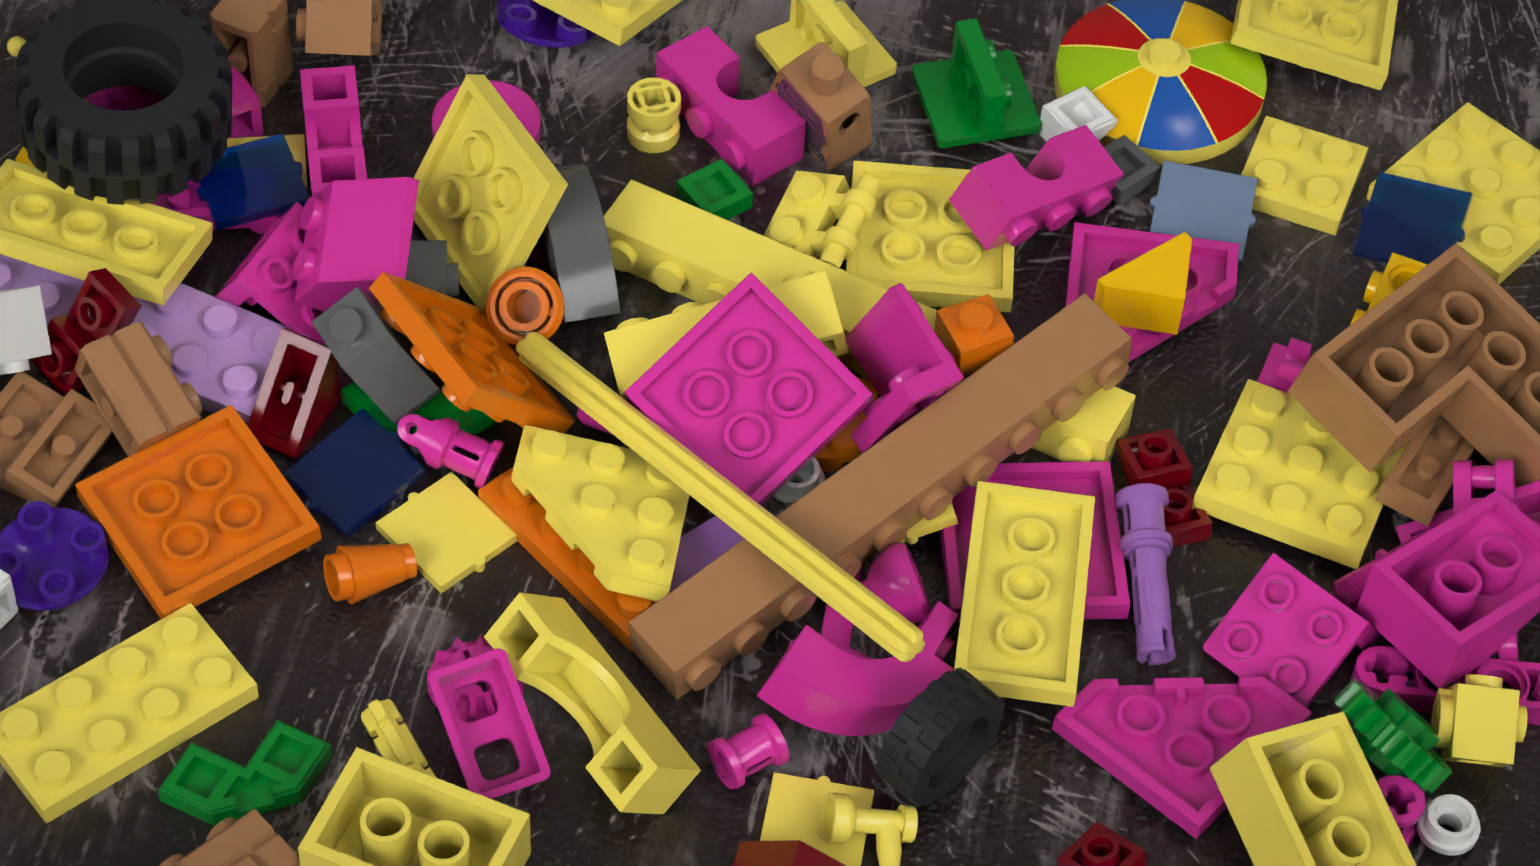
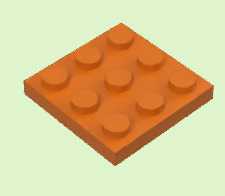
M384 271L369 287V290L383 306L380 310L383 319L395 330L409 338L414 344L411 348L412 355L425 368L438 374L445 383L442 387V392L449 401L461 410L469 412L473 408L484 412L491 419L499 423L506 419L517 423L523 429L524 425H529L560 433H565L575 422L539 376L519 361V353L515 347L501 339L493 331L488 322L486 312L482 308Z
M232 405L75 484L78 498L92 519L102 526L107 541L160 619L189 603L196 607L322 540L320 526Z

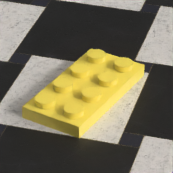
M7 159L0 167V254L83 281H85L89 271L106 268L132 296L164 306L212 241L213 223L151 203L140 204L138 199L124 200V205L108 204L107 198L95 196L94 200L91 201L74 194L73 187L68 186L64 190L47 179V171L42 173L36 167Z
M984 481L977 482L954 670L955 668L966 669L999 697L1074 707L1077 693L1095 496Z
M189 603L1 711L0 764L47 824L259 698L257 683L195 607Z

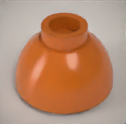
M517 267L506 271L492 284L486 298V315L491 328L501 339L513 345H516L519 340L525 339L529 332H538L546 339H549L558 330L564 317L565 302L559 285L550 275L533 267Z

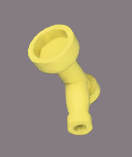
M829 792L824 799L821 812V834L824 842L842 844L847 842L854 832L876 834V851L879 866H900L901 843H912L917 833L918 815L915 806L899 805L897 811L861 808L855 806L853 799L849 795Z

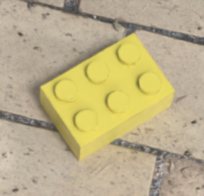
M356 747L298 847L300 866H524L531 854L530 814Z

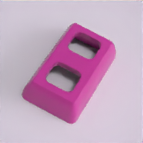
M496 648L435 669L429 673L428 683L469 791L493 799L544 781L550 776L549 764L510 661L503 649ZM485 682L490 686L497 705V712L470 723L462 721L453 700V693L458 689L475 683ZM500 739L508 740L518 760V770L494 780L484 779L474 756L475 749Z

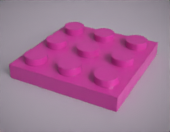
M752 272L624 392L626 397L645 416L761 506L874 400L873 394Z
M1110 461L999 463L994 473L985 482L1095 496L1084 620L1127 619L1130 599L1123 550H1120L1121 535ZM971 485L955 495L951 501L959 524L940 530L948 608L958 614L954 622H960L977 488Z

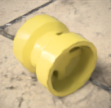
M645 78L637 81L630 87L627 93V113L629 114L627 118V139L639 151L662 153L670 150L677 144L680 138V118L678 116L681 112V94L676 85L662 78Z

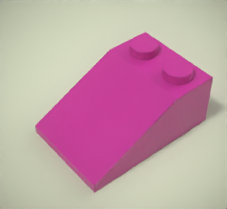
M1496 490L1373 564L1356 611L1437 688H1445L1481 665L1540 612V528L1503 494Z

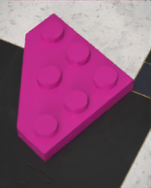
M1075 222L1072 234L1065 307L1084 293L1094 301L1099 278L1177 235ZM1192 238L1186 296L1178 332L1233 300L1237 284L1238 243ZM1120 326L1132 338L1129 362L1175 335Z
M1264 676L1239 677L1236 684H1204L1203 677L1154 678L1153 685H1119L1118 679H1093L1076 695L1074 707L1065 706L1055 715L1052 730L1197 839L1227 808L1210 767L1246 738L1310 721L1312 711Z

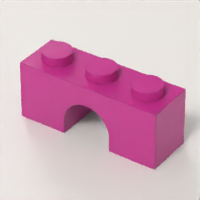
M706 26L656 53V78L668 80L676 85L681 94L680 115L687 121L694 135L700 139L704 138L720 154L721 159L734 172L737 171L753 187L804 158L806 121L774 90L751 100L732 98L738 95L740 57Z
M355 65L300 70L312 197H316L332 181L367 179Z
M1084 125L1049 138L1026 169L1022 167L1012 152L973 166L949 198V201L986 251L1008 242L1011 246H1017L1029 239L1036 231L1046 227L1049 231H1055L1068 223L1074 216L1084 213L1087 217L1097 214L1112 201L1113 196L1110 192L1124 176V173L1088 126Z

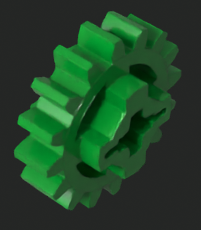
M1354 678L1334 698V703L1341 709L1340 711H1344L1345 716L1354 723L1351 728L1364 756L1369 758L1386 776L1400 775L1404 777L1406 775L1423 790H1427L1432 794L1452 774V769L1444 762L1445 760L1432 749L1441 740L1434 733L1435 730L1390 688L1379 697L1378 694L1374 691L1372 692L1364 683Z

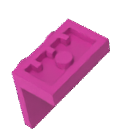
M296 202L268 228L214 297L238 307L244 301L251 307L258 302L286 327L326 344L312 324V321L321 315L323 311L295 303L298 281L293 280L292 269L298 252L303 248L305 230L300 228V218L304 207Z
M902 283L890 287L845 338L848 347L881 396L863 410L867 418L855 429L851 437L860 451L864 453L964 379V376L956 366L952 354L943 346L924 317L921 307L913 300Z
M1273 553L1204 643L1203 649L1237 676H1264L1308 708L1353 647L1356 645L1362 651L1370 648L1380 636V633L1360 615Z

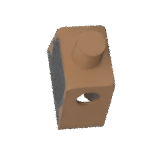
M817 43L778 71L769 91L774 90L806 121L805 146L829 173L871 145V98L867 90L844 65L841 57L833 53L825 43ZM840 126H842L844 130L839 131Z

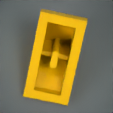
M1183 232L1099 278L1094 302L1119 326L1177 335L1186 296L1192 238L1186 232Z

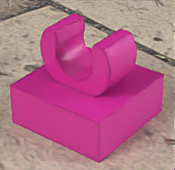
M1292 337L1288 347L1274 342L1257 382L1288 393L1287 391L1312 357L1313 345Z

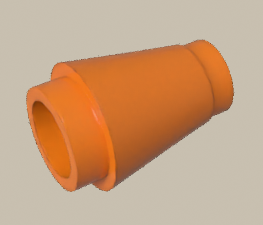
M409 543L399 545H342L337 547L336 553L324 556L323 571L332 599L336 602L347 600L350 604H354L402 583L406 579L415 578L417 575V563L414 551Z

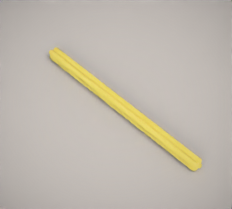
M529 332L525 339L518 341L515 349L519 353V361L899 661L910 662L916 654L922 652L925 646L922 630L538 332Z

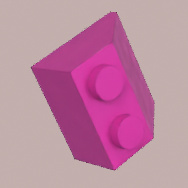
M411 177L335 180L326 186L316 197H310L304 205L300 218V228L305 230L303 248L298 252L292 269V278L298 281L295 303L325 312L356 287L373 295L369 287L383 271L405 279L419 180Z

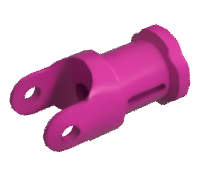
M409 414L401 418L397 427L400 438L420 450L426 465L435 469H439L441 466L447 467L473 479L474 486L479 489L488 483L505 443L498 439L491 443L459 428V421L450 417L430 421L419 415ZM413 426H417L416 433L410 434V429ZM460 448L478 456L479 459L477 461L455 452V449Z

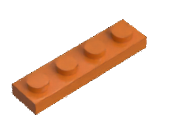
M514 466L478 490L479 499L517 534V541L632 652L629 622L657 601L607 590L594 576L595 565L580 548L572 551L545 520L546 510L532 494L524 496L512 483L511 478Z

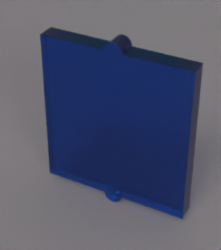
M283 133L228 147L221 160L216 164L212 163V171L198 182L199 188L197 189L198 199L206 202L216 230L285 213L296 202L304 207L310 197L301 178L303 174L302 163L294 161Z
M1379 172L1369 204L1361 209L1363 222L1353 249V255L1388 264L1393 252L1425 264H1430L1455 243L1458 245V242L1465 240L1463 226L1473 198L1472 193Z
M362 408L288 469L285 474L310 500L309 505L314 513L322 512L349 538L426 472L424 467L400 445L399 435L396 432L389 434Z

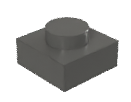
M1125 135L1104 147L1124 173V176L1110 192L1113 196L1112 200L1119 206L1159 181L1161 166Z

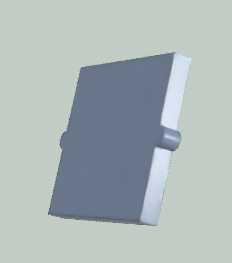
M1164 161L1157 196L1151 198L1149 205L1154 210L1150 232L1177 236L1186 232L1192 238L1238 243V264H1242L1248 228H1252L1256 221L1255 216L1251 212L1258 178Z

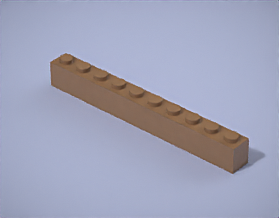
M1084 293L775 517L848 574L855 577L864 562L879 551L882 552L888 546L896 542L901 543L907 531L925 517L926 520H932L938 517L947 509L955 495L969 485L977 487L978 481L985 482L996 470L997 465L1014 452L1019 455L1029 450L1038 441L1041 433L1056 421L1066 422L1074 417L1083 407L1085 400L1101 388L1109 390L1116 386L1129 370L1128 363L1132 338ZM743 539L629 622L631 649L671 695L678 700L691 689L699 691L711 684L719 675L721 667L739 654L747 656L756 651L765 642L769 632L785 620L791 622L802 617L812 607L815 598L818 596L749 541Z

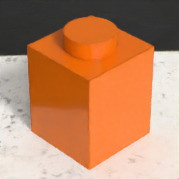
M989 294L936 310L934 332L943 346L952 354L956 366L964 376L962 381L1013 345L1014 334Z

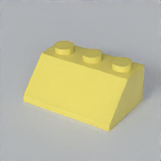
M1344 711L1246 738L1210 767L1211 773L1254 866H1417Z

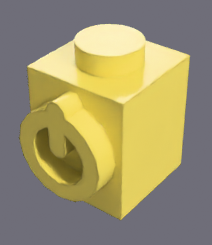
M1475 674L1465 675V684L1458 683L1447 687V689L1438 688L1432 709L1431 726L1435 730L1434 733L1441 739L1434 746L1435 748H1442L1441 757L1445 761L1495 767L1513 765L1515 742L1522 743L1524 741L1527 729L1526 706L1519 705L1520 690L1503 689V678Z

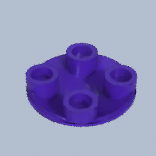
M498 0L496 5V16L502 27L513 36L534 45L552 48L572 47L585 43L596 35L590 30L532 0Z
M42 501L30 502L24 505L19 510L17 518L0 532V569L11 576L16 604L25 609L39 611L54 610L79 601L98 585L108 566L109 546L102 526L88 515L74 509L51 507Z

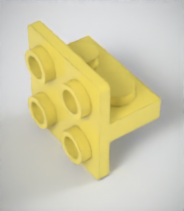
M791 0L790 20L757 34L755 38V46L777 73L786 64L817 43L822 42L833 53L841 57L844 65L863 87L896 74L897 63L844 1Z

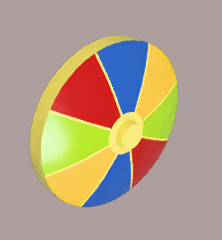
M1118 0L1090 11L1068 30L1058 50L1054 86L1057 99L1086 86L1118 120L1117 125L1099 140L1103 147L1125 135L1159 165H1163L1164 161L1191 164L1212 159L1236 147L1250 134L1258 122L1262 111L1267 77L1263 60L1259 53L1230 44L1234 24L1216 12L1183 0Z

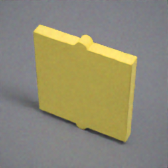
M452 472L419 494L411 492L408 495L407 502L376 522V530L391 544H410L415 554L417 570L441 594L472 572H483L485 570V563L517 542V534Z
M774 772L760 841L800 840L846 866H861L867 833L854 832L852 837L842 844L824 842L821 834L822 806L826 795L829 792L849 795L856 807L872 808L875 790L830 782V778L827 776H821L816 780Z

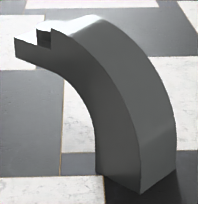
M584 163L556 167L568 183V186L542 234L547 250L551 277L559 285L564 297L565 312L563 321L571 322L619 314L621 312L613 258L601 204L591 174Z

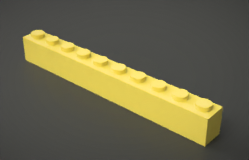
M632 179L604 215L613 264L616 270L627 271L657 284L667 292L677 293L703 304L722 300L751 272L768 287L782 283L785 277L795 272L812 271L818 273L826 270L846 338L888 290ZM917 302L924 313V317L934 330L936 309ZM849 347V353L836 356L845 367L869 379ZM1115 386L1109 390L1101 388L1085 400L1083 407L1074 417L1066 422L1058 420L1045 429L1031 448L1062 462L1111 461L1117 451V439L1124 438L1129 431L1136 395Z

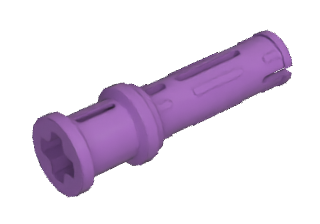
M1149 483L1131 485L1121 489L1116 494V507L1123 512L1125 535L1120 539V550H1123V556L1129 561L1131 570L1134 624L1137 638V661L1142 664L1147 661V665H1161L1171 662L1176 656L1172 636V617L1166 570V558L1173 549V538L1166 532L1164 508L1169 503L1168 491L1160 485Z

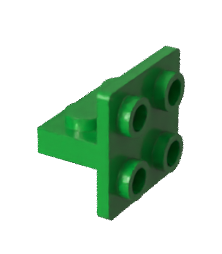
M977 18L956 21L951 59L920 63L912 66V79L937 145L940 148L956 147L1040 132L1042 122L1013 51L1003 50L996 52L993 41L990 38H984Z

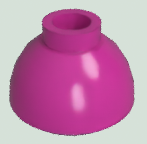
M896 542L888 546L871 564L867 580L860 583L911 623L922 622L932 608L908 547L903 543Z

